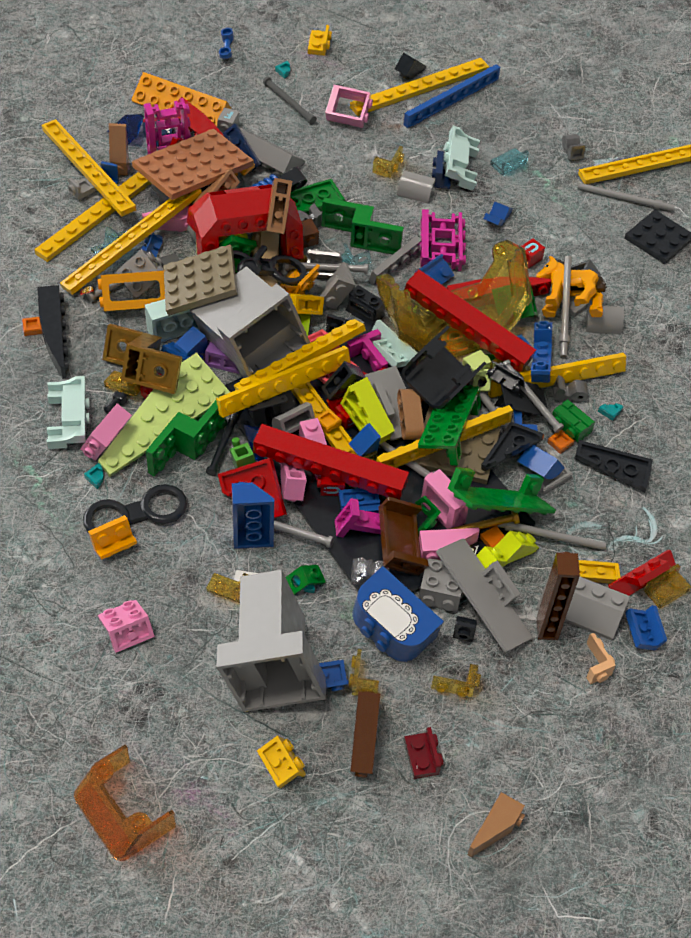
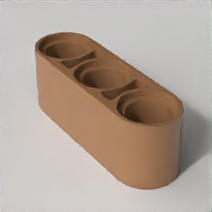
M399 389L397 402L403 440H419L424 431L420 396L413 389Z

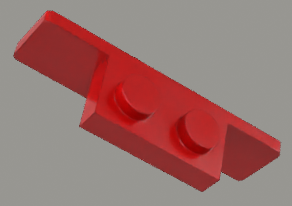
M664 551L610 583L608 587L628 596L676 568L672 551Z

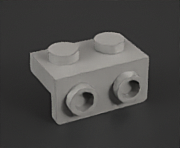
M307 250V263H343L342 254L337 251ZM318 270L320 273L318 277L331 278L335 271Z

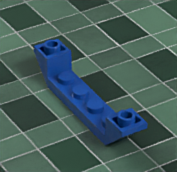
M539 321L534 323V348L536 352L533 356V363H531V382L550 383L552 322Z

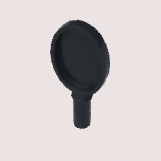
M262 245L253 257L242 259L238 264L237 273L243 268L248 267L258 276L262 268L260 260L267 251V246Z

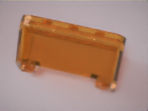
M126 744L97 761L74 792L77 806L110 855L117 861L127 860L176 827L175 815L172 809L153 822L142 812L134 813L126 818L103 785L112 779L114 772L130 763Z

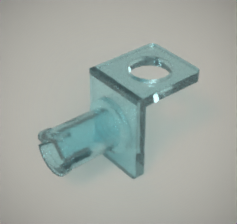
M110 226L106 227L104 243L91 247V251L97 255L99 253L98 250L106 248L126 231L117 233Z
M343 244V262L351 265H364L372 262L369 250L353 256L347 244ZM361 257H367L365 261L358 262Z

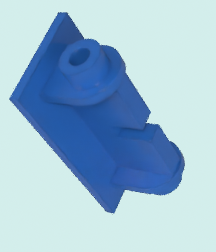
M153 232L145 238L144 243L146 246L143 245L141 249L146 252L150 251L156 257L163 243L162 236L155 235Z

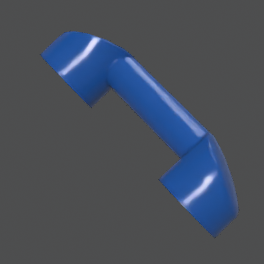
M224 28L221 30L224 47L219 50V55L221 59H228L232 57L230 43L233 41L234 35L231 28Z

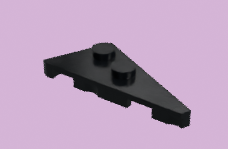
M510 422L481 464V470L486 471L541 442L544 438V433Z

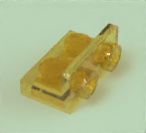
M679 564L674 565L669 570L647 582L644 592L659 609L691 589V585L679 573L681 567Z

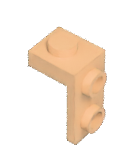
M591 633L588 637L587 645L599 662L598 665L589 669L586 677L589 683L593 684L607 680L612 675L616 665L614 658L605 650L602 640L597 638L595 633Z

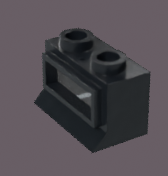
M357 285L349 293L348 305L345 311L363 322L370 323L374 327L376 321L381 320L385 316L386 301Z

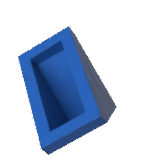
M192 326L175 342L174 347L185 356H190L195 353H205L209 344L206 336Z
M369 423L353 438L349 445L357 455L374 459L377 455L381 436Z

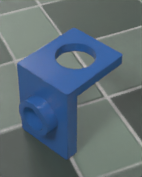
M102 161L101 168L118 185V165Z

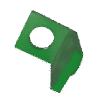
M426 496L421 497L415 502V504L422 506V511L428 516L418 528V534L420 531L430 530L437 523L435 519L441 513ZM423 503H426L431 510L425 508Z
M302 565L286 576L294 595L308 585L326 583L319 565ZM296 575L300 578V585L298 587H295L293 584V578Z

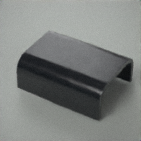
M448 325L427 343L402 370L404 381L429 406L435 409L443 408L486 365L484 361L476 370L471 371V366L468 363L463 366L445 348L447 343L442 341L441 337L450 328Z

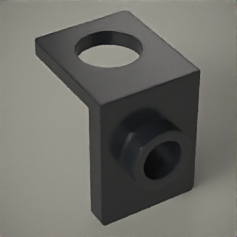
M328 314L326 332L329 333L334 328H339L349 320Z
M457 616L452 638L473 642L477 620Z

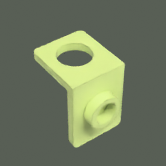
M489 369L479 371L474 376L473 386H478L479 379L487 381L484 387H479L480 392L491 390L492 380L486 375Z

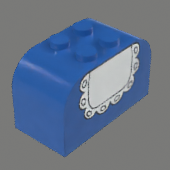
M383 566L360 587L352 611L353 620L361 633L366 638H370L375 642L376 647L381 652H385L391 658L402 662L411 661L421 654L437 638L444 623L437 614Z

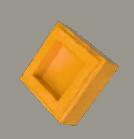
M330 409L315 417L318 418L322 429L326 433L341 425L342 421Z

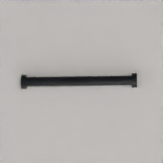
M240 411L230 415L212 462L206 469V473L211 476L217 475V467Z

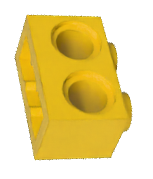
M289 293L298 314H323L324 297Z

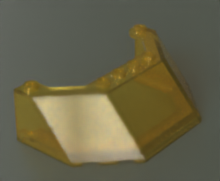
M509 240L497 242L493 246V262L479 283L451 290V292L510 331L518 323L526 305L529 306L532 296L525 248ZM383 274L376 276L379 296L399 339L420 351L448 325L450 328L444 333L441 340L447 343L445 348L455 358L476 352L477 350H483L476 342L468 339L463 333L452 328L450 324L439 319L434 313L423 308L418 302L410 299L409 291L407 289L399 290V284L395 283L391 275Z

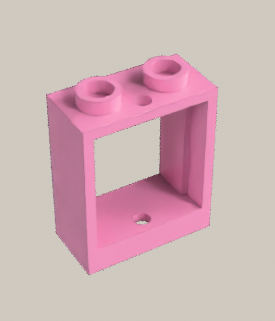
M333 85L325 112L326 120L363 128L364 123H367L369 118L368 109H371L373 104L370 92ZM339 98L365 102L360 118L335 113Z
M116 404L90 434L80 450L83 451L85 456L96 461L132 415L119 404Z
M439 469L434 473H429L424 478L421 497L426 496L441 511L437 519L447 529L462 526L466 522L469 508L464 501L454 497V493L448 489L451 480ZM423 503L429 510H431L426 503Z

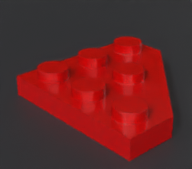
M272 458L218 474L222 493L228 497H232V483H254L274 498V518L287 515Z

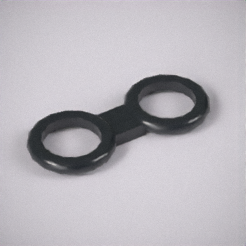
M233 250V255L236 259L242 260L250 257L244 252ZM276 255L271 259L262 258L260 260L262 268L259 275L272 276L276 281L284 285L297 286L307 275L305 266L292 256ZM288 263L298 270L300 276L297 278L286 277L277 271L275 264Z
M162 484L150 488L143 495L141 501L123 505L119 501L111 499L100 500L86 509L83 516V526L87 532L95 529L96 527L91 523V519L97 511L105 508L115 509L120 512L121 516L125 515L128 518L129 525L148 519L160 524L172 523L180 519L185 513L187 497L176 486ZM160 493H169L177 497L179 506L173 513L160 515L151 511L149 507L150 500Z

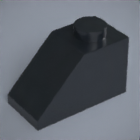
M403 52L395 70L399 72L398 75L406 79L409 77L413 79L424 71L427 66Z
M344 361L321 389L327 398L333 401L344 397L349 386L366 377L358 366Z

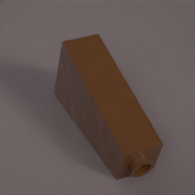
M358 690L350 772H355L354 776L367 777L368 774L373 773L380 693Z

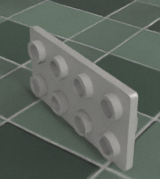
M394 366L365 374L395 431L390 441L402 438L397 393L399 389H406L397 367Z

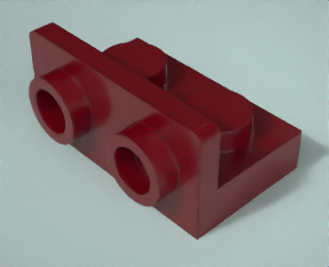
M427 727L425 733L404 736L413 779L439 775L441 766H443V757L437 751L438 739L436 733H432L431 727Z

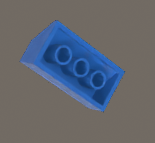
M232 483L234 549L274 547V498L254 483Z

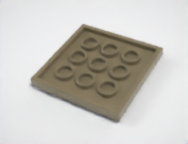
M231 245L221 246L215 250L163 265L165 307L168 316L238 295L234 255Z
M429 406L427 411V415L424 422V429L434 409L431 406ZM469 415L468 420L475 419L479 416ZM501 426L460 442L462 457L458 466L450 465V459L446 456V449L416 459L414 462L431 472H436L440 469L448 476H453L456 467L471 468L475 471L472 481L487 485L490 469L486 471L481 470V464L498 441Z

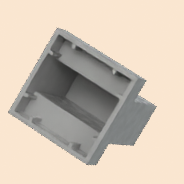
M245 267L236 273L238 295L189 309L200 332L236 364L243 378L255 374L256 371L266 368L272 362L278 361L286 357L287 354L295 352L303 345L310 343L290 294L278 284L272 287L269 286L248 267Z
M282 570L240 577L239 639L236 642L217 645L216 667L243 712L326 699V677L305 637V616Z

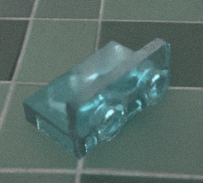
M514 148L492 159L490 165L503 176L527 164L529 152L527 150L519 152Z

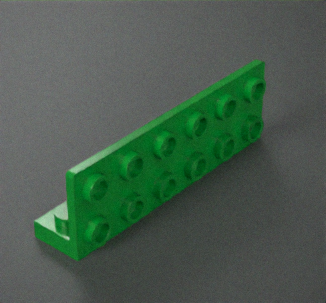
M466 385L443 408L433 409L418 442V448L446 449V456L450 459V465L458 466L462 457L460 437L469 415H478L482 406L479 386Z
M456 467L448 489L454 493V497L464 501L466 506L473 510L482 508L487 511L496 509L501 512L510 510L515 513L524 511L529 514L538 512L543 515L547 513L555 514L556 509L537 496L544 481V478L540 475L526 474L519 491L470 487L475 471L471 468Z

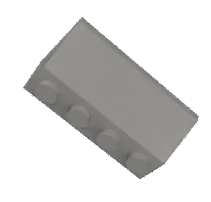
M241 129L257 158L263 162L262 166L268 169L273 167L276 169L275 173L282 175L294 167L299 168L304 163V159L254 133Z
M579 577L565 622L613 640L630 596ZM546 582V584H545V587H544V589H543L542 595H541V597H540V600H539L538 605H537V608H536V610H538V611H539V607H540V604H541V601H542V598H543V594H544V591H545L547 582Z

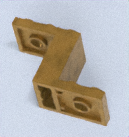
M114 324L107 326L102 360L123 365L121 380L175 394L177 391L182 357L160 351L162 337ZM120 342H124L126 344L125 351H123L120 348ZM157 366L164 369V375L157 373Z

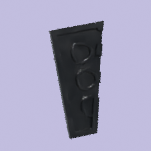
M579 440L574 459L644 493L646 492L653 459Z

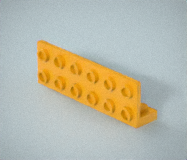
M145 72L142 73L131 99L132 102L143 106L146 103H150L151 107H154V104H158L159 109L164 110L173 108L174 101H178L183 97L203 112L216 127H218L217 119L224 107L232 109L227 101Z

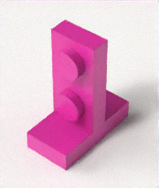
M378 329L347 341L346 347L349 349L350 358L362 354L363 358L371 364L374 372L383 367L388 368V362L373 344V341L381 340V332Z
M351 498L335 519L336 536L344 538L350 529L381 534L379 513L359 510L358 500Z

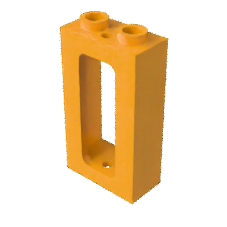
M164 271L101 275V279H98V289L102 290L103 296L99 297L100 308L104 307V311L145 308L146 304L164 300ZM159 281V298L111 301L109 285L112 283Z

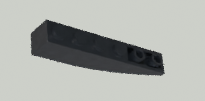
M59 285L37 287L39 318L43 339L55 368L62 379H66L69 363L68 360H65V357H68L67 346H64V343H67L66 332H63L66 329V320L62 319V316H65V306L61 305V303H65L64 293L60 292Z

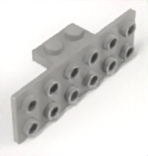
M464 538L436 551L505 653L532 639V635L510 605L521 593L498 560L485 569Z

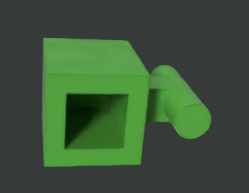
M234 437L232 439L233 448L230 449L234 467L239 468L255 463V457L248 442L241 445L239 438Z

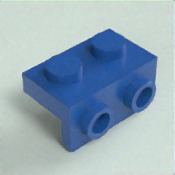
M652 605L646 611L629 608L625 612L636 648L655 651L667 641L657 606Z
M344 660L319 663L326 677V688H331L332 691L344 690V685L349 684L346 679Z

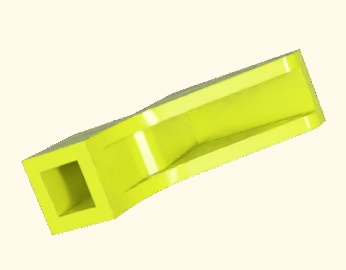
M509 531L495 547L485 546L476 556L485 569L497 560L504 567L510 562L533 554L539 547L536 545V540L531 534Z

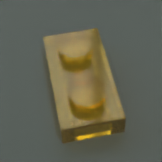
M113 371L104 380L105 387L135 397L141 391L140 385L121 380V372Z

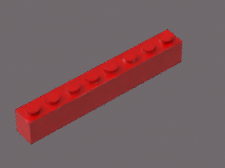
M418 269L406 282L404 293L410 299L421 304L423 308L428 309L439 319L450 324L452 328L463 333L468 339L473 340L482 349L492 353L497 359L503 362L509 360L514 370L522 372L532 360L536 352L535 348Z
M261 424L253 441V453L261 457L272 458L279 463H286L297 469L310 471L315 475H323L334 481H342L352 487H358L387 498L393 497L400 500L407 484L409 475L407 471Z

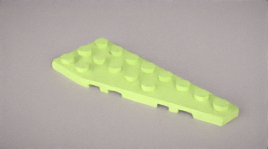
M195 353L181 362L176 393L171 394L153 389L99 458L98 463L107 475L111 477L144 455L148 447L178 412L196 420L205 414L216 398L226 395L230 391L202 358Z

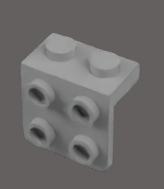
M141 249L122 265L116 273L164 271L161 265H157L155 262L156 257L150 251L146 252ZM158 281L125 282L124 284L134 297L139 298Z
M343 262L327 281L326 289L320 295L324 297V306L337 309L355 287L348 263Z
M428 559L429 567L424 571L419 599L427 606L457 612L462 593L461 588L442 561Z

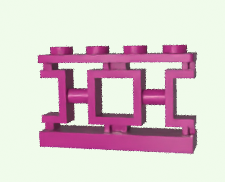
M180 98L179 103L174 101V108L160 110L158 104H154V107H151L150 103L144 104L147 154L170 146L172 137L181 138L182 136L185 140L191 138L190 130L188 129L190 127V120L187 117V114H190L189 105L185 104L183 98ZM154 114L156 115L157 120H161V121H155V120H154ZM181 115V123L178 118L173 117H178ZM176 129L175 134L164 136L161 134V130Z
M422 209L420 268L438 255L443 254L444 261L451 263V269L458 267V271H461L462 265L466 263V255H463L466 248V243H463L465 241V231L462 230L465 228V219H462V212H459L458 216L452 213L451 219L435 218V212H432L430 215L429 209ZM429 222H431V233H429ZM455 224H457V235H455ZM435 238H451V243L435 242ZM429 246H431V258H429Z

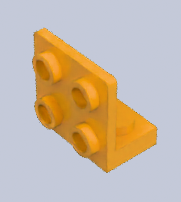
M317 264L297 286L281 284L280 287L288 293L305 294L306 290L310 291L314 286L315 282L313 281L320 274L318 272L320 265ZM296 269L289 278H297L300 276V273Z

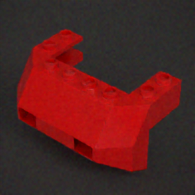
M272 184L207 192L188 208L187 223L196 233L197 255L218 249V237L266 231ZM290 198L285 232L280 234L281 255L303 259V225L296 204Z

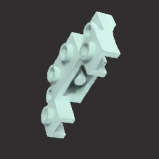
M453 125L449 132V140L445 143L443 149L445 151L443 157L444 169L446 170L445 176L458 180V186L473 191L477 184L474 181L477 173L467 170L466 167L469 156L474 158L479 152L477 146L480 140L468 136L460 127Z
M75 376L72 379L61 382H48V403L62 404V426L47 427L48 449L67 448V443H84L86 441L87 424H90V414L86 413V409H90V400L86 398L85 376Z

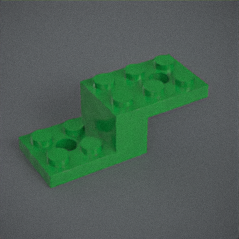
M324 197L321 227L351 232L350 247L392 255L402 248L404 227L373 221L374 206Z
M216 400L199 421L181 412L175 415L146 450L148 474L155 477L159 471L161 472L164 469L166 462L175 456L176 451L193 460H196L199 455L205 452L207 445L215 440L217 433L220 429H224L227 424L226 417L223 418L219 415Z

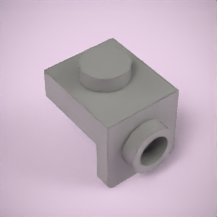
M86 177L77 182L73 178L68 179L69 192L79 200L96 192V188Z

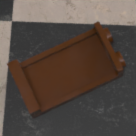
M388 497L379 506L383 566L385 568L419 576L429 567L428 559L421 558L417 514L422 510V506L393 497Z

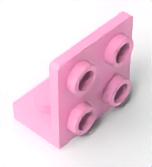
M137 600L126 601L121 606L107 609L98 615L99 620L109 634L113 650L116 653L155 637L149 617Z

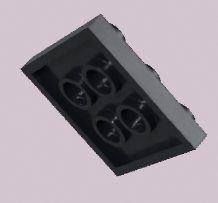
M654 209L625 234L624 239L665 265L691 242V232Z

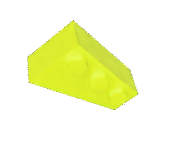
M368 377L349 386L340 404L359 431L370 423L381 436L379 444L390 439L395 431Z

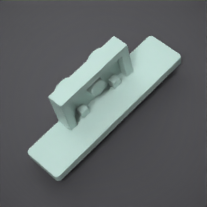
M381 320L376 321L372 331L378 329L381 332V340L373 341L374 346L391 367L396 366L399 368L406 366L417 352Z

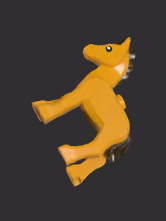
M549 256V262L536 274V277L551 279L552 293L546 297V305L543 307L542 312L545 317H555L563 299L564 262ZM571 270L570 296H576L574 300L575 306L587 304L591 300L593 303L589 308L590 315L592 317H602V304L604 302L602 292H605L607 288L604 279L592 270Z

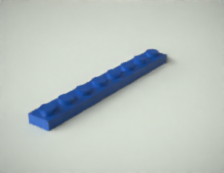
M497 64L489 67L436 97L408 110L404 115V126L408 129L499 80L501 67Z

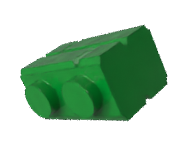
M568 399L556 407L552 413L555 419L564 425L562 430L578 443L579 440H583L593 431L595 421Z

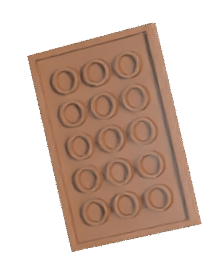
M215 129L195 135L132 161V167L171 200L212 184L228 169H231L235 174L254 166V160Z

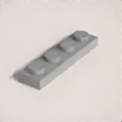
M415 236L374 269L368 281L372 285L378 281H383L389 272H394L400 263L404 264L411 254L415 255L419 251L421 239Z

